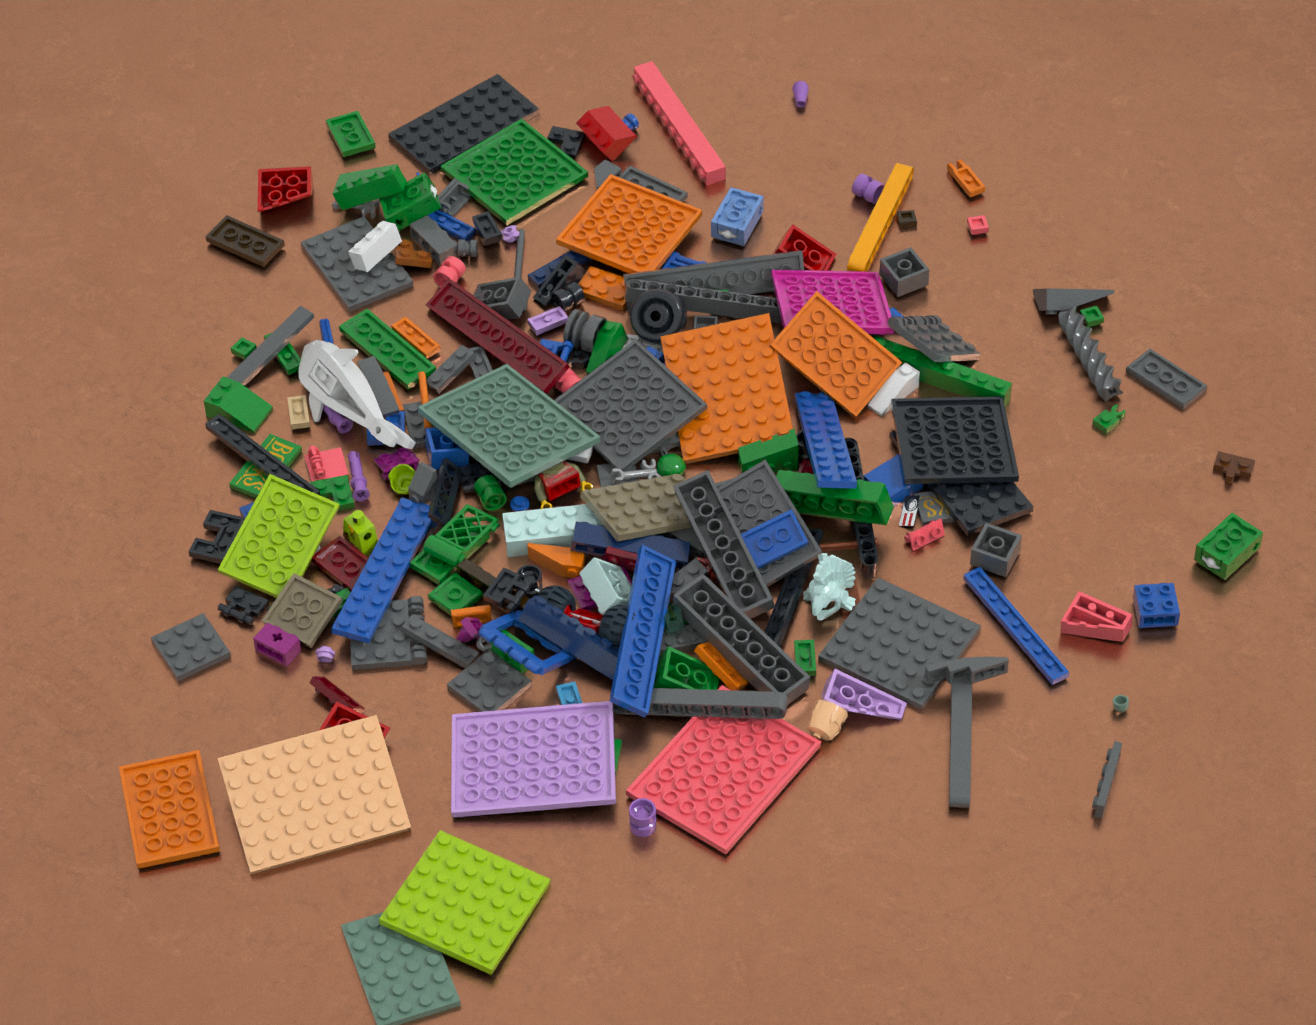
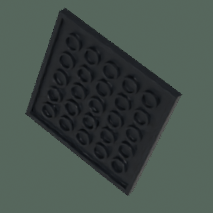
M1003 397L891 399V409L904 484L1019 481Z

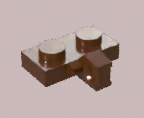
M1218 451L1213 470L1227 473L1225 483L1232 485L1235 476L1251 478L1255 460Z

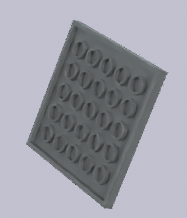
M636 339L554 400L600 436V443L594 445L593 448L614 468L621 469L623 472L627 471L708 409L707 404Z
M878 577L820 652L818 660L922 710L944 681L942 679L927 684L924 679L925 666L942 661L960 659L980 632L981 625Z

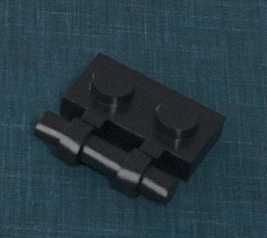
M479 462L459 467L462 469L459 483L464 493H475L474 485L479 478L486 475L495 476ZM495 476L499 484H501L500 479L497 476Z
M503 568L484 593L483 598L485 601L501 607L504 602L508 603L505 609L512 613L521 604L520 600L523 596L529 593L533 583L529 579H526L524 583L519 582L521 580L520 574ZM515 589L517 593L513 596L511 592Z
M235 586L225 598L227 605L220 603L218 610L227 617L232 616L238 619V622L252 625L254 618L251 616L259 618L267 606H269V600Z

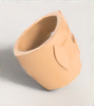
M819 699L811 712L808 730L818 740H832L840 732L841 725L844 724L848 713L845 709L832 702Z

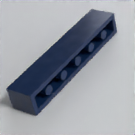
M576 521L570 551L603 557L607 546L638 554V549L644 545L675 560V570L679 571L688 563L690 542L682 539H670L661 535H649L616 541L604 525L599 526L584 521Z
M534 596L527 601L520 615V622L612 680L614 679L619 648L612 646L613 643L606 638H601L593 629L580 624L577 619L564 614L560 608L553 607L544 598Z

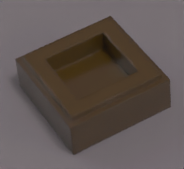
M914 210L896 212L899 228L917 227Z

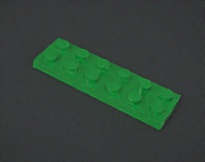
M368 308L339 326V331L369 357L375 356L379 366L386 372L388 371L407 390L419 383V372H425L426 378H428L436 370L434 364Z

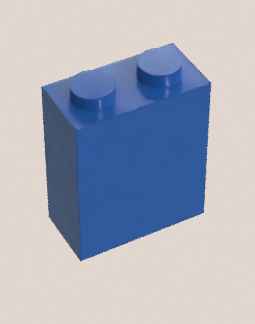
M899 454L864 475V481L885 483L893 506L904 501L907 495H914L923 488V484H904Z

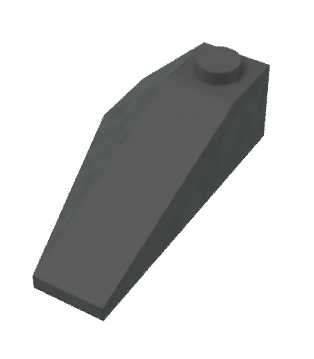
M1033 289V295L1039 311H1046V314H1057V311H1064L1075 305L1079 306L1114 294V290Z

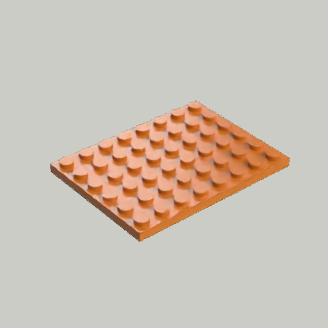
M769 313L660 336L666 367L708 406V409L678 431L685 464L737 454L739 447L759 440L765 442L771 440L773 435L778 434V436L788 434L789 430L793 429L778 354L769 347L775 340Z

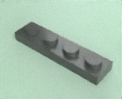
M413 614L402 625L401 632L465 669L478 658L479 652Z
M1114 741L1113 748H1108L1106 760L1109 762L1108 765H1103L1101 776H1104V779L1098 782L1097 792L1100 793L1099 796H1094L1092 808H1096L1094 817L1103 819L1121 756V742Z

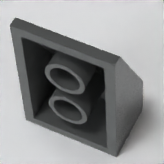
M521 277L478 284L473 296L505 319L511 320L520 318L531 290Z

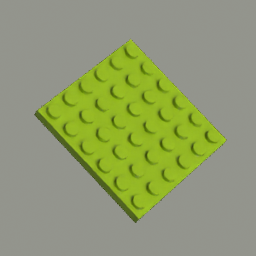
M440 830L379 918V924L492 975L549 887L551 879Z

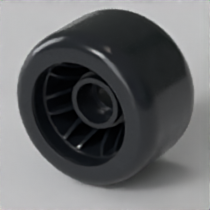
M664 289L647 290L641 293L631 306V327L639 338L648 343L662 344L660 336L683 332L686 327L687 310L685 304L679 296L671 291ZM659 311L661 318L656 322L653 320V313Z

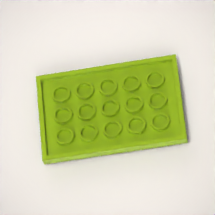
M269 474L220 564L218 573L277 598L293 573L303 577L339 509V503Z

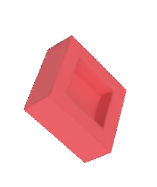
M985 215L967 218V225L971 235L989 232Z

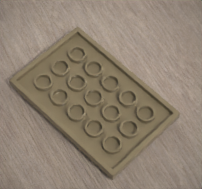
M681 474L581 491V499L616 541L692 528L673 488L674 485L685 481Z

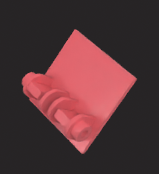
M310 446L308 454L304 455L311 481L343 475L349 476L341 447L319 452L316 446Z

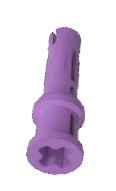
M324 404L323 411L329 416V421L337 426V430L342 434L349 432L353 422Z
M352 451L348 454V460L352 475L350 485L354 490L352 493L353 499L365 501L370 496L369 490L366 488L367 479L363 476L359 452Z

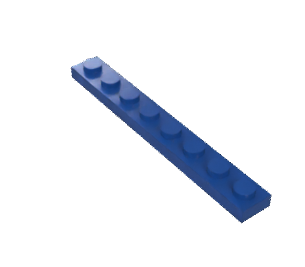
M981 567L964 574L963 580L1052 685L1069 677V671Z

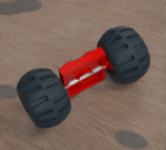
M552 585L540 590L537 595L538 597L544 598L553 607L560 608L564 614L577 619L583 626L593 629L601 638L611 641L613 643L612 646L620 648L623 627L628 615L627 605L610 607L602 615L582 608L576 610L574 595L562 586Z

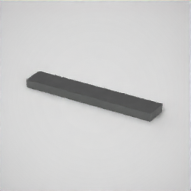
M300 305L227 378L238 381L245 386L314 318V314Z

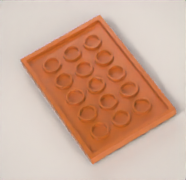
M817 291L769 346L854 418H856L902 363Z
M200 750L119 766L138 869L220 852Z

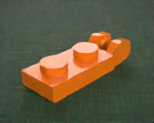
M961 159L956 162L957 168L952 163L947 164L948 172L969 197L985 192V185Z

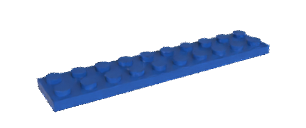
M806 391L795 393L794 400L817 487L856 488L857 480L834 400L824 392L819 394Z
M405 498L400 499L332 627V634L370 643L410 566V562L413 560L432 524V520L427 517L430 505L418 504L413 500Z
M644 545L638 549L627 606L628 615L623 627L609 700L642 717L649 713L676 564L675 560Z

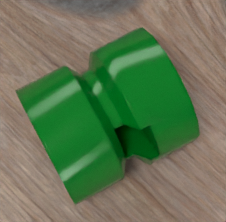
M486 475L475 482L474 490L486 510H498L506 503V495L495 476Z

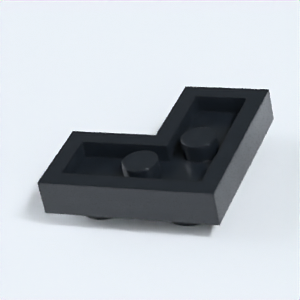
M552 126L547 139L554 144L562 145L560 150L573 160H576L586 134L582 131Z

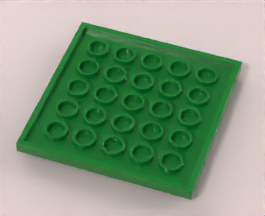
M523 119L518 120L441 165V171L451 180L455 178L459 182L466 184L469 189L465 191L470 193L474 199L506 225L511 224L588 177L587 170Z

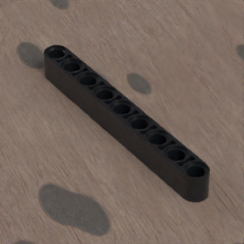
M845 438L856 480H864L858 443L854 438ZM851 521L860 573L863 577L873 578L878 572V554L873 526L871 523Z

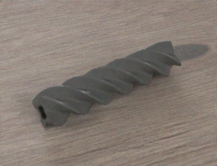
M1077 305L1067 311L1059 312L1058 317L1061 329L1081 360L1083 368L1088 372V376L1095 385L1100 397L1104 401H1108L1115 395L1123 394V391L1120 390L1122 380L1113 377L1114 366L1106 364L1107 354L1098 351L1100 341L1092 339V328L1083 325L1085 315L1076 312Z

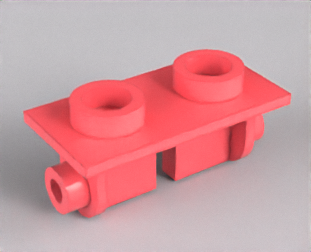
M942 519L932 520L920 529L906 533L904 539L906 543H911L912 551L945 536Z

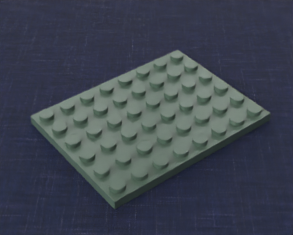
M508 364L418 406V413L510 488L600 443V436Z

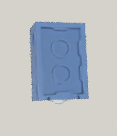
M730 187L711 221V237L744 246L763 213L764 196Z

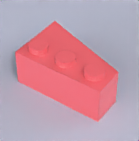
M1080 591L1061 620V633L1121 642L1124 641L1132 628V614Z

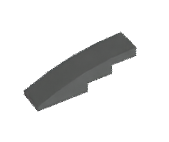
M375 356L357 361L359 369L374 393L383 418L398 414V405Z
M986 656L942 661L925 666L924 679L927 684L942 679H947L949 684L968 679L970 684H974L1008 673L1009 660L1007 657Z

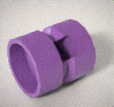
M862 173L855 179L852 193L860 198L864 197L866 201L872 204H876L885 185Z
M645 798L633 801L629 807V827L631 832L639 837L653 834L656 830L655 804Z

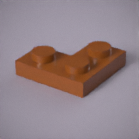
M401 239L402 242L394 248L395 264L431 268V253L423 250L413 251L411 241Z

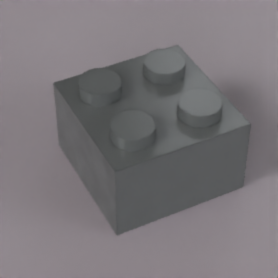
M912 247L880 259L879 275L897 297L929 285L930 269Z
M985 523L971 549L970 565L981 567L984 570L1006 577L1021 550L1022 535Z

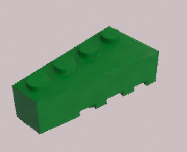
M397 164L339 175L332 194L340 208L345 210L404 191L407 180Z

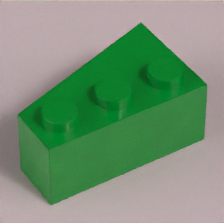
M795 428L782 436H778V434L773 435L771 440L765 442L759 440L739 447L738 462L741 474L764 460L767 461L773 473H778L779 470H798V441Z

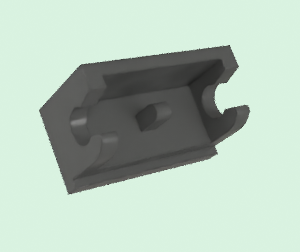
M454 178L438 195L441 208L438 210L454 217L471 199V194L464 191L468 190L469 187Z

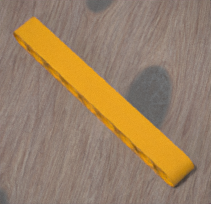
M900 163L895 164L849 258L847 271H868L912 180L914 167Z

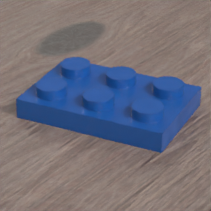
M792 509L741 534L758 569L809 545Z

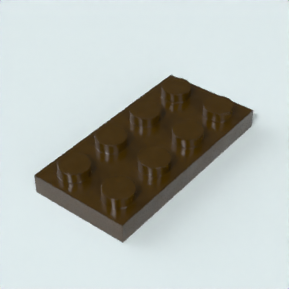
M228 215L206 235L207 242L262 267H265L285 246L284 240Z

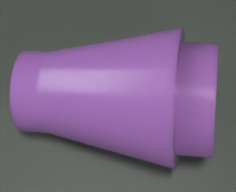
M797 81L792 87L796 106L804 107L809 86L804 81Z

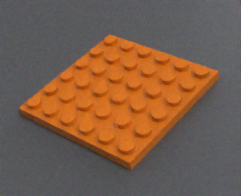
M610 174L556 238V244L627 273L659 270L701 218L702 210Z

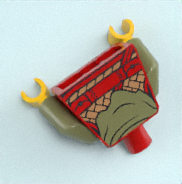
M565 461L537 474L534 481V489L538 501H541L542 504L541 509L544 507L552 508V505L546 499L551 501L582 486L580 488L581 494V491L585 490L584 488L590 490L593 486L591 483L585 482L586 478L577 465Z

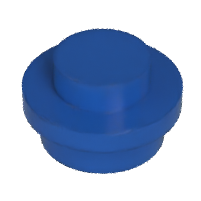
M523 496L514 497L510 502V507L514 512L527 511L529 500Z

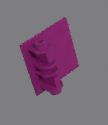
M400 448L391 454H381L378 458L373 459L384 472L382 473L383 479L390 481L388 476L393 467L399 464H407L416 472L419 465L418 462L420 461L407 448Z

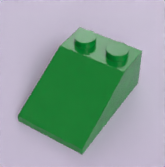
M222 376L204 400L206 416L214 418L220 414L234 426L251 433L257 431L273 409L272 405L240 382Z
M668 646L658 658L653 688L717 690L719 677L712 672L705 662Z

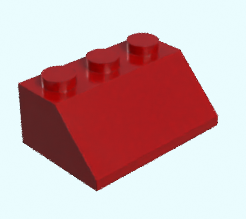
M609 106L588 110L576 122L601 152L612 161L637 137Z

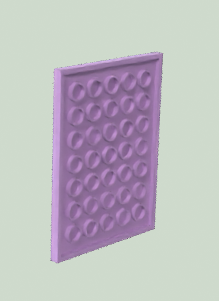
M603 701L452 714V818L616 804L612 702Z

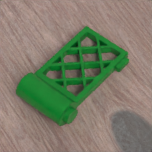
M466 504L435 536L430 535L427 538L423 550L425 553L457 568V565L465 558L467 559V555L490 532L494 533L500 527L499 519ZM467 512H470V513L474 514L475 516H474V517H465L464 515H465ZM480 521H488L490 524L481 525ZM477 522L478 526L468 527L467 523ZM455 524H464V527L454 528ZM469 532H480L479 535L470 536ZM458 533H466L467 536H466V537H456V534H458ZM444 535H453V538L449 539L443 537ZM469 542V545L465 548L458 543Z

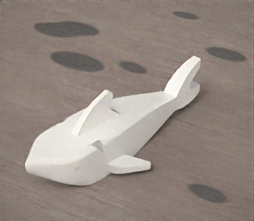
M314 340L304 346L299 365V379L310 392L309 404L314 422L320 421L325 404L338 413L368 428L371 434L382 443L390 447H394L397 443L407 449H413L416 442L401 429L383 418L367 379L352 361L358 354L357 349H339L335 344L321 340Z

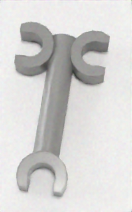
M335 199V202H332V208L340 209ZM376 199L375 201L351 208L361 209L362 217H365L367 213H371V218L373 219L376 207L380 205V200Z
M651 459L650 466L646 464L645 460H642L640 464L642 470L623 472L621 469L614 468L610 473L611 476H618L614 479V484H620L623 479L641 477L651 479L661 476L655 469L656 461L654 459Z

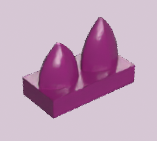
M465 617L461 621L463 627L456 638L461 643L479 638V630L483 625L478 618Z

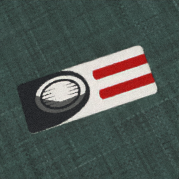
M907 495L905 497L899 526L914 525L920 499L919 495Z

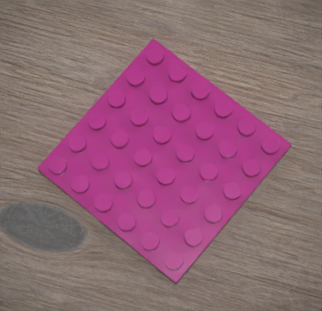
M771 271V279L783 328L788 325L817 291L868 334H894V330L888 326V319L892 316L879 272Z

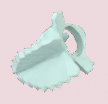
M827 553L818 555L819 564L816 566V572L813 575L814 579L809 583L807 591H804L803 599L811 601L813 616H817L818 620H824L840 608L851 611L852 607L855 606L856 599L849 597L848 591L845 589L852 588L855 585L853 581L856 579L854 576L856 572L851 563L833 554L831 556H827ZM831 601H835L833 608L829 610H821L823 608H826Z

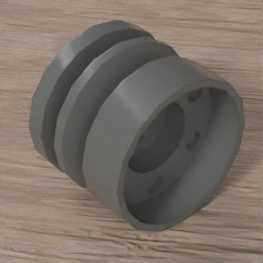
M575 309L567 320L563 341H570L573 343V348L579 349L581 347L582 351L592 354L597 334L607 319L594 314L590 317L589 312Z

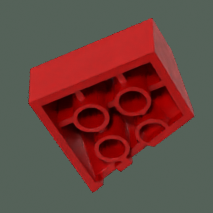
M311 166L258 169V212L297 201L313 194Z

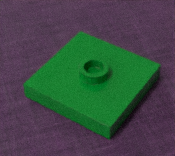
M453 573L428 594V599L449 615H451V610L469 608L483 597L482 591L457 573Z

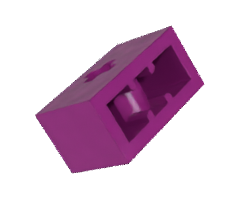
M268 622L253 638L255 651L286 667L301 652L300 641L296 635L289 634L280 627L273 626Z

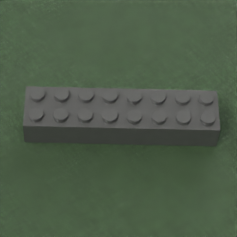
M709 470L674 485L675 495L724 594L750 619L775 608L773 598Z
M704 574L673 595V609L707 642H710L758 691L782 692L788 697V705L809 689L810 676Z

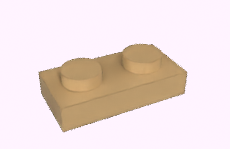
M306 395L287 397L291 429L310 427Z

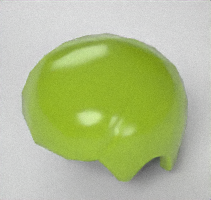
M399 464L390 471L388 478L391 488L397 494H409L408 487L415 474V470L407 464Z

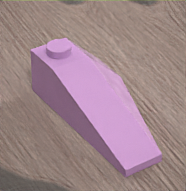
M834 669L826 680L821 694L822 700L832 702L846 711L896 720L902 719L907 704L837 669Z

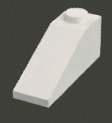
M905 362L884 383L868 404V408L882 417L891 410V399L905 398L919 387L920 372Z

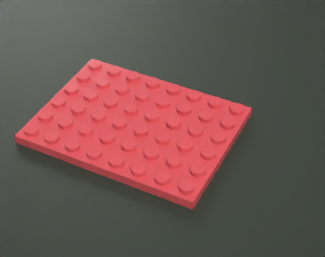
M721 685V687H720L718 690H730V689H728V688L724 687L723 685ZM692 717L627 788L626 796L633 800L640 798L651 800L655 804L658 815L727 854L821 747V741L782 719Z

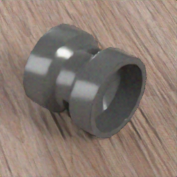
M459 239L458 256L465 257L470 255L471 257H477V240H470L468 242L464 239Z

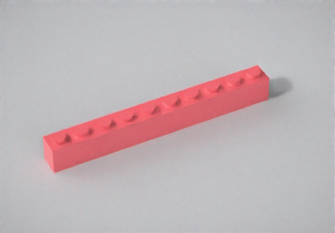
M653 61L635 66L634 74L632 75L633 82L639 86L641 94L646 96L648 104L652 105L655 114L659 115L663 126L668 128L671 137H674L677 146L681 147L685 158L689 159L692 168L698 172L700 180H703L706 185L725 180L726 166Z

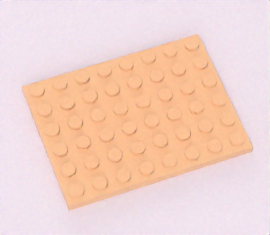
M377 715L218 758L250 875L411 830Z

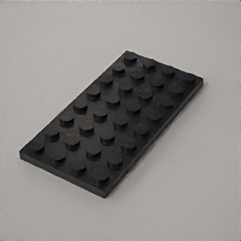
M496 74L388 133V137L431 175L440 170L441 165L518 120L528 121L539 115L540 109L499 74Z
M892 431L889 438L898 448L896 432ZM1014 482L926 484L967 536L982 531L985 523L996 526L1033 512L1034 506Z

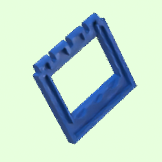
M518 609L482 625L479 630L481 637L490 643L493 642V645L505 654L509 653L508 656L521 665L525 664L524 667L535 675L540 674L542 676L577 658L520 622L519 618L522 611ZM514 625L517 628L523 629L526 632L525 634L531 638L539 640L541 645L547 649L556 652V655L542 661L500 631Z

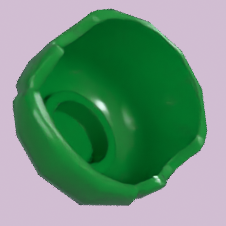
M666 454L659 459L656 470L661 477L673 474L683 475L686 471V464L679 455Z

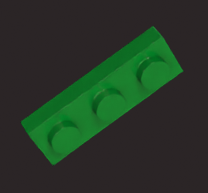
M272 333L265 335V336H264V341H265ZM289 342L275 356L288 375L299 371L301 358Z

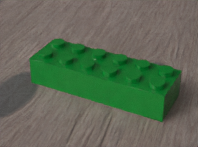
M779 470L776 476L799 514L887 526L894 509L885 483L858 479L856 488L817 487L814 474Z

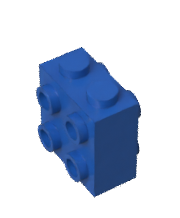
M1174 583L1134 585L1133 602L1139 628L1178 626L1180 610Z

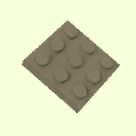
M293 573L262 619L263 624L268 622L273 626L280 627L289 634L296 635L300 643L312 648L343 602V599Z

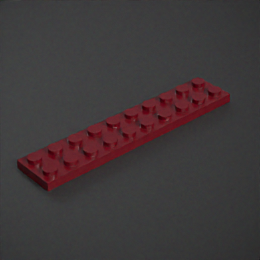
M450 278L426 303L428 309L484 348V350L505 365L508 364L545 394L570 368L567 362Z

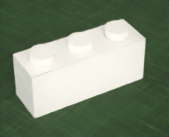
M386 221L380 222L348 251L355 269L368 272L402 242L396 224Z

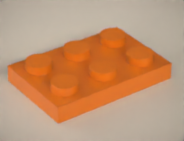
M590 266L578 283L585 298L623 311L627 306L624 278Z

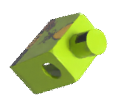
M356 510L343 519V536L365 556L371 554L378 542L376 530L371 521L361 510Z

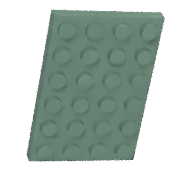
M383 912L341 925L345 941L376 1025H400L461 1006L442 952L380 925L379 918Z

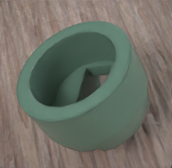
M1125 695L1115 696L1113 698L1114 709L1120 713L1125 712L1129 708V698Z

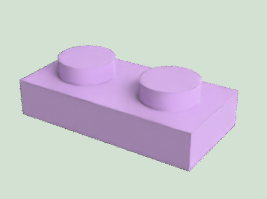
M558 306L529 318L528 325L537 336L566 324L568 316Z

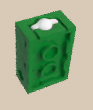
M425 172L407 181L404 191L379 198L385 220L396 224L398 231L441 208L437 189Z
M1231 513L1196 545L1194 560L1226 580L1261 548L1263 532L1234 513Z

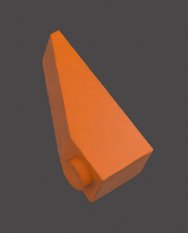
M528 543L527 545L529 559L562 577L572 579L581 576L579 573L585 568L586 554L570 551V547Z

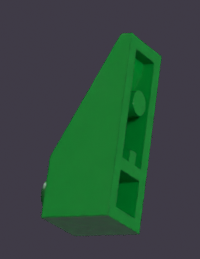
M606 321L600 329L587 366V375L623 348L628 340V336L622 323Z

